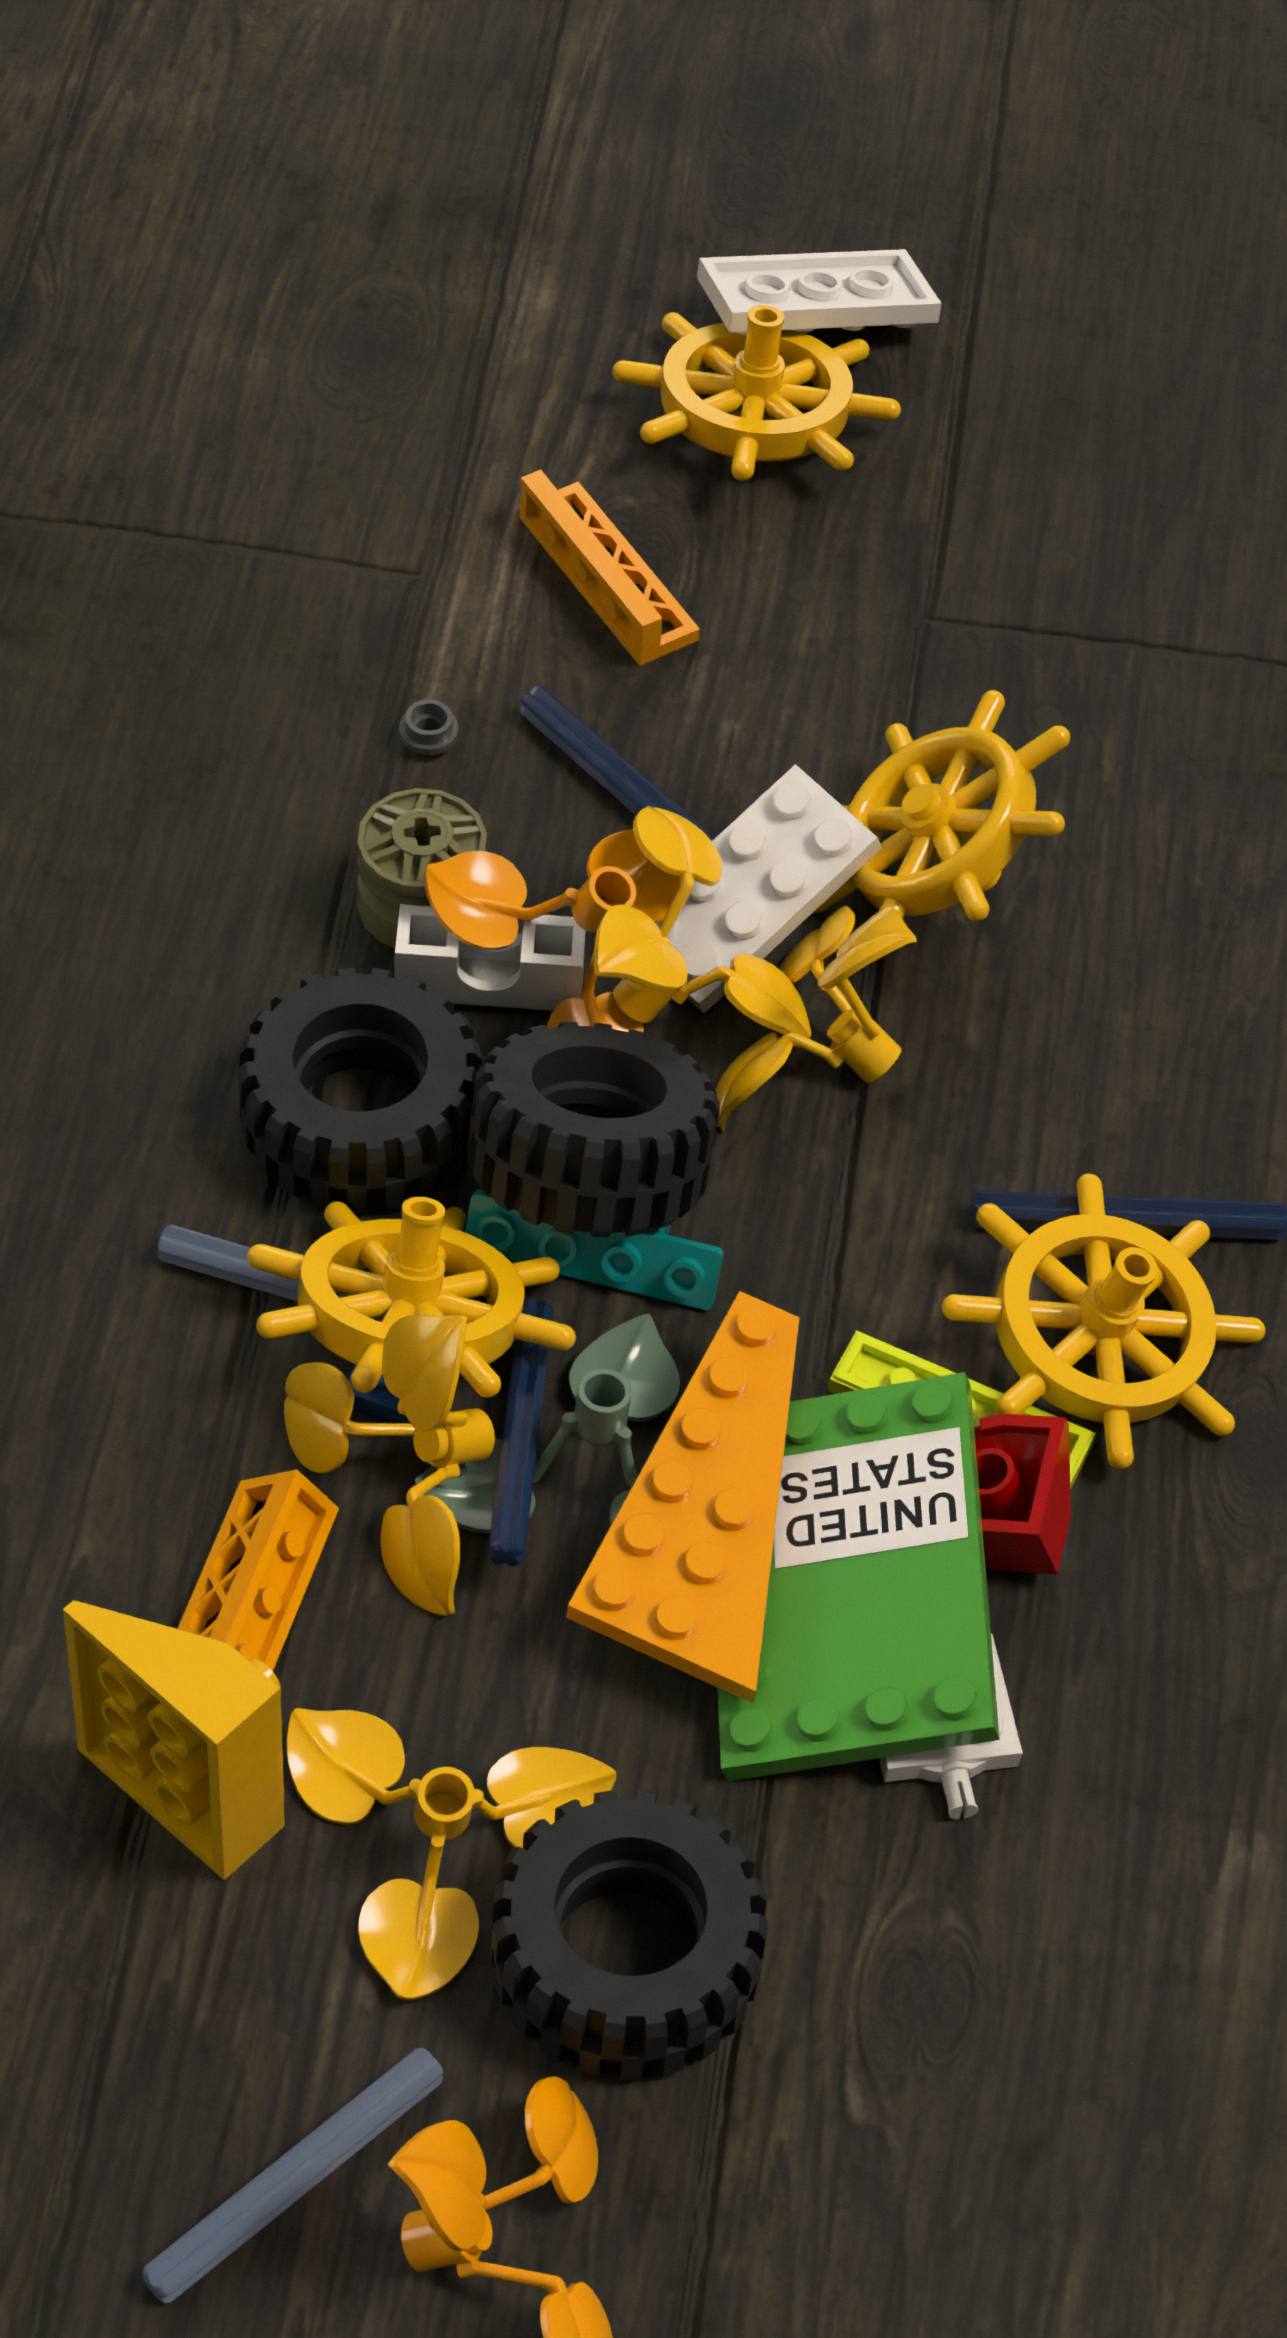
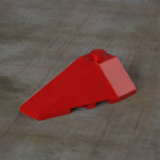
M997 1414L980 1418V1426L974 1427L985 1567L999 1571L1058 1575L1071 1519L1068 1421L1066 1417Z

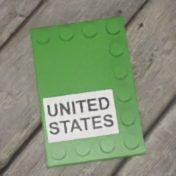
M965 1372L790 1402L754 1703L752 1704L718 1688L721 1770L727 1781L1000 1740L971 1385Z

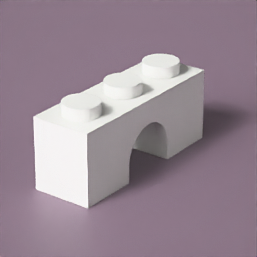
M400 904L395 946L394 978L403 981L407 975L426 984V992L431 995L438 991L453 1004L553 1011L565 999H581L586 930L576 923L574 917L543 915L531 921H524L522 932L509 947L494 951L480 950L470 947L452 936L438 920L431 906Z

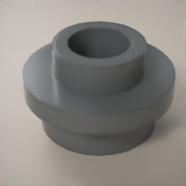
M433 699L420 700L413 703L402 716L399 723V737L403 745L412 752L421 755L441 754L448 751L458 739V722L446 704Z

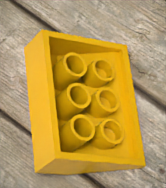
M73 1600L63 1609L78 1750L225 1881L285 1826L281 1685L278 1678L264 1662L254 1657L248 1661L229 1643Z

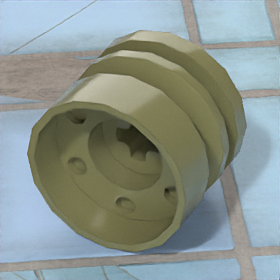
M414 788L391 793L372 805L361 820L357 840V868L359 871L357 909L364 927L379 942L395 948L400 904L430 906L423 878L428 864L441 862L464 852H486L487 832L480 815L468 803L442 790Z

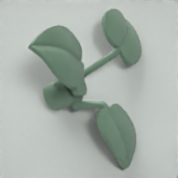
M650 1314L641 1315L612 1328L593 1341L577 1356L569 1373V1389L572 1398L576 1401L575 1411L563 1415L561 1427L535 1464L533 1483L541 1479L571 1433L577 1432L585 1442L593 1446L602 1447L615 1442L618 1445L625 1481L631 1488L633 1487L638 1474L635 1469L630 1444L632 1432L627 1428V1421L645 1422L666 1413L675 1404L680 1387L676 1364L664 1346ZM495 1437L493 1451L486 1460L460 1464V1476L458 1478L447 1479L424 1495H433L441 1499L453 1512L457 1525L461 1529L475 1533L490 1534L502 1440ZM431 1465L423 1474L415 1478V1485L437 1471L438 1467ZM631 1489L620 1493L614 1498L609 1514L610 1526ZM533 1492L531 1497L529 1518L533 1515L535 1511L536 1501Z

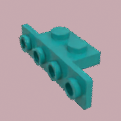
M477 1189L471 1197L465 1233L491 1245L511 1263L551 1257L558 1262L560 1275L703 1310L711 1309L715 1301L724 1251L720 1247L668 1235L671 1225L659 1230L651 1226L641 1235L628 1237L623 1232L611 1233L609 1238L591 1237L590 1232L573 1231V1235L557 1232L552 1225L541 1222L537 1226L522 1220L520 1213L514 1209L507 1212L496 1204L491 1193L486 1194L482 1189Z

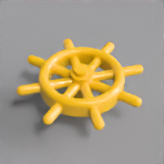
M769 305L754 306L748 311L746 335L736 332L730 333L724 323L697 329L678 313H668L662 320V327L677 342L667 353L663 366L626 360L618 361L613 366L612 375L620 383L661 388V402L665 415L642 425L640 436L644 442L654 444L682 433L689 440L705 449L732 457V475L739 481L749 480L753 476L756 461H784L804 457L812 453L818 454L836 470L846 471L852 467L854 457L836 438L843 431L849 415L893 421L898 418L901 412L900 404L895 399L852 393L853 380L848 366L860 362L868 356L869 345L866 341L854 339L837 347L830 348L822 341L804 332L781 330L784 324V314L778 308ZM710 367L716 373L703 372L702 370ZM807 382H811V383H813L817 388H815V387H808V386H801V385H802V384H805V383H807ZM696 394L710 395L711 397L702 400ZM797 408L808 409L812 411L803 414Z
M996 690L987 691L982 696L968 727L939 730L913 741L908 729L903 724L895 723L890 725L886 730L885 737L892 755L870 774L855 794L850 805L842 806L875 834L879 842L883 831L898 832L881 842L882 849L813 913L823 912L858 888L871 904L880 909L879 911L886 907H893L902 917L937 912L960 902L966 916L970 920L975 922L984 920L988 916L990 908L983 892L989 890L997 883L1002 869L1015 855L1026 835L1057 836L1064 830L1065 820L1060 813L1055 811H1035L1036 787L1030 771L1068 746L1070 742L1069 731L1063 726H1053L1015 752L1004 739L992 732L1005 706L1004 696ZM975 767L989 769L967 784ZM945 773L940 784L932 783V779ZM996 795L991 810L975 809ZM905 856L896 876L881 873ZM931 858L939 863L927 869Z
M1089 1173L1082 1175L1076 1185L1080 1215H1072L1054 1220L1038 1228L1030 1235L997 1205L986 1203L979 1207L976 1213L979 1225L1011 1252L1013 1256L1001 1276L995 1297L952 1294L943 1300L941 1308L944 1316L950 1320L995 1324L1004 1354L1021 1378L997 1400L995 1405L997 1414L1021 1415L1039 1397H1042L1050 1404L1069 1414L1095 1422H1102L1104 1425L1108 1462L1113 1468L1119 1470L1128 1468L1134 1459L1130 1423L1159 1416L1178 1403L1215 1435L1226 1436L1233 1431L1235 1420L1232 1414L1196 1382L1210 1361L1216 1340L1256 1343L1264 1337L1265 1326L1260 1319L1255 1317L1215 1314L1209 1291L1196 1268L1188 1260L1210 1237V1229L1206 1223L1200 1220L1192 1221L1170 1241H1167L1162 1236L1140 1224L1114 1216H1107L1105 1214L1102 1182L1098 1176ZM1070 1255H1084L1088 1286L1057 1259ZM1111 1259L1115 1260L1113 1268L1111 1265ZM1032 1275L1038 1276L1067 1303L1029 1300ZM1158 1288L1171 1305L1173 1311L1144 1309V1300ZM1037 1327L1069 1329V1334L1051 1350L1040 1335ZM1143 1335L1180 1338V1354L1177 1363L1174 1364ZM1122 1352L1152 1379L1136 1383H1125ZM1085 1354L1095 1356L1098 1379L1076 1370L1073 1366Z
M412 1197L405 1200L402 1204V1219H378L362 1222L346 1204L335 1201L330 1203L324 1212L325 1220L333 1228V1231L314 1242L305 1255L265 1244H256L247 1253V1260L252 1268L299 1281L298 1306L263 1313L256 1322L258 1333L264 1338L273 1339L310 1331L314 1338L328 1350L357 1365L351 1375V1383L357 1391L362 1393L372 1391L383 1375L382 1352L388 1330L394 1322L410 1315H465L468 1317L459 1375H462L479 1395L487 1398L495 1396L501 1388L500 1377L489 1364L501 1357L511 1347L515 1339L560 1351L570 1349L576 1340L575 1332L570 1326L522 1313L525 1295L524 1287L549 1283L558 1277L560 1267L555 1259L542 1257L511 1263L491 1245L468 1233L462 1232L467 1223V1216L462 1209L450 1207L445 1210L440 1202L431 1198ZM368 1268L370 1272L362 1271L361 1269ZM333 1290L350 1294L351 1296L339 1298ZM482 1296L488 1304L471 1300L470 1298ZM376 1317H378L379 1321H376V1320L371 1319V1318H376Z

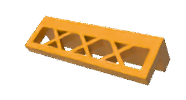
M541 469L521 477L519 518L639 666L699 641L700 628L579 482L557 490ZM572 505H575L579 512L584 516L583 520L571 507ZM605 547H609L611 549V551L614 553L613 557L610 555V553L606 550ZM634 583L639 584L644 589V594ZM662 620L670 621L676 629L661 635Z
M297 1469L241 1480L177 1629L229 1643L248 1661L253 1657L258 1658L273 1671L339 1507ZM266 1500L264 1507L252 1517L257 1502ZM243 1555L241 1562L228 1573L230 1566ZM220 1610L217 1619L204 1630L207 1621Z

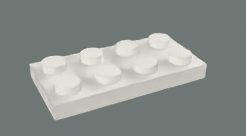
M906 249L699 258L697 279L730 333L736 332L746 335L748 311L758 305L773 306L783 312L784 324L781 330L804 333L818 328L840 327L845 330L858 331L866 326L882 325L912 328L917 324L938 323L942 303Z
M796 764L712 841L722 862L721 878L714 886H707L694 880L693 889L667 936L671 941V945L680 952L686 962L688 969L686 983L717 967L725 966L730 968L732 959L738 954H748L764 959L882 849L879 839ZM714 982L690 994L688 999L705 1014L725 995V982Z

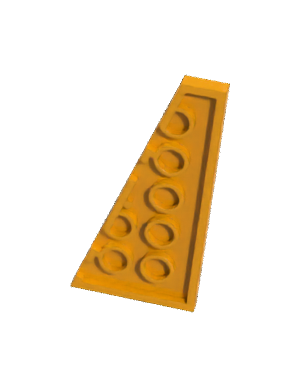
M739 1291L567 1607L566 1618L753 1704L757 1689L800 1317Z

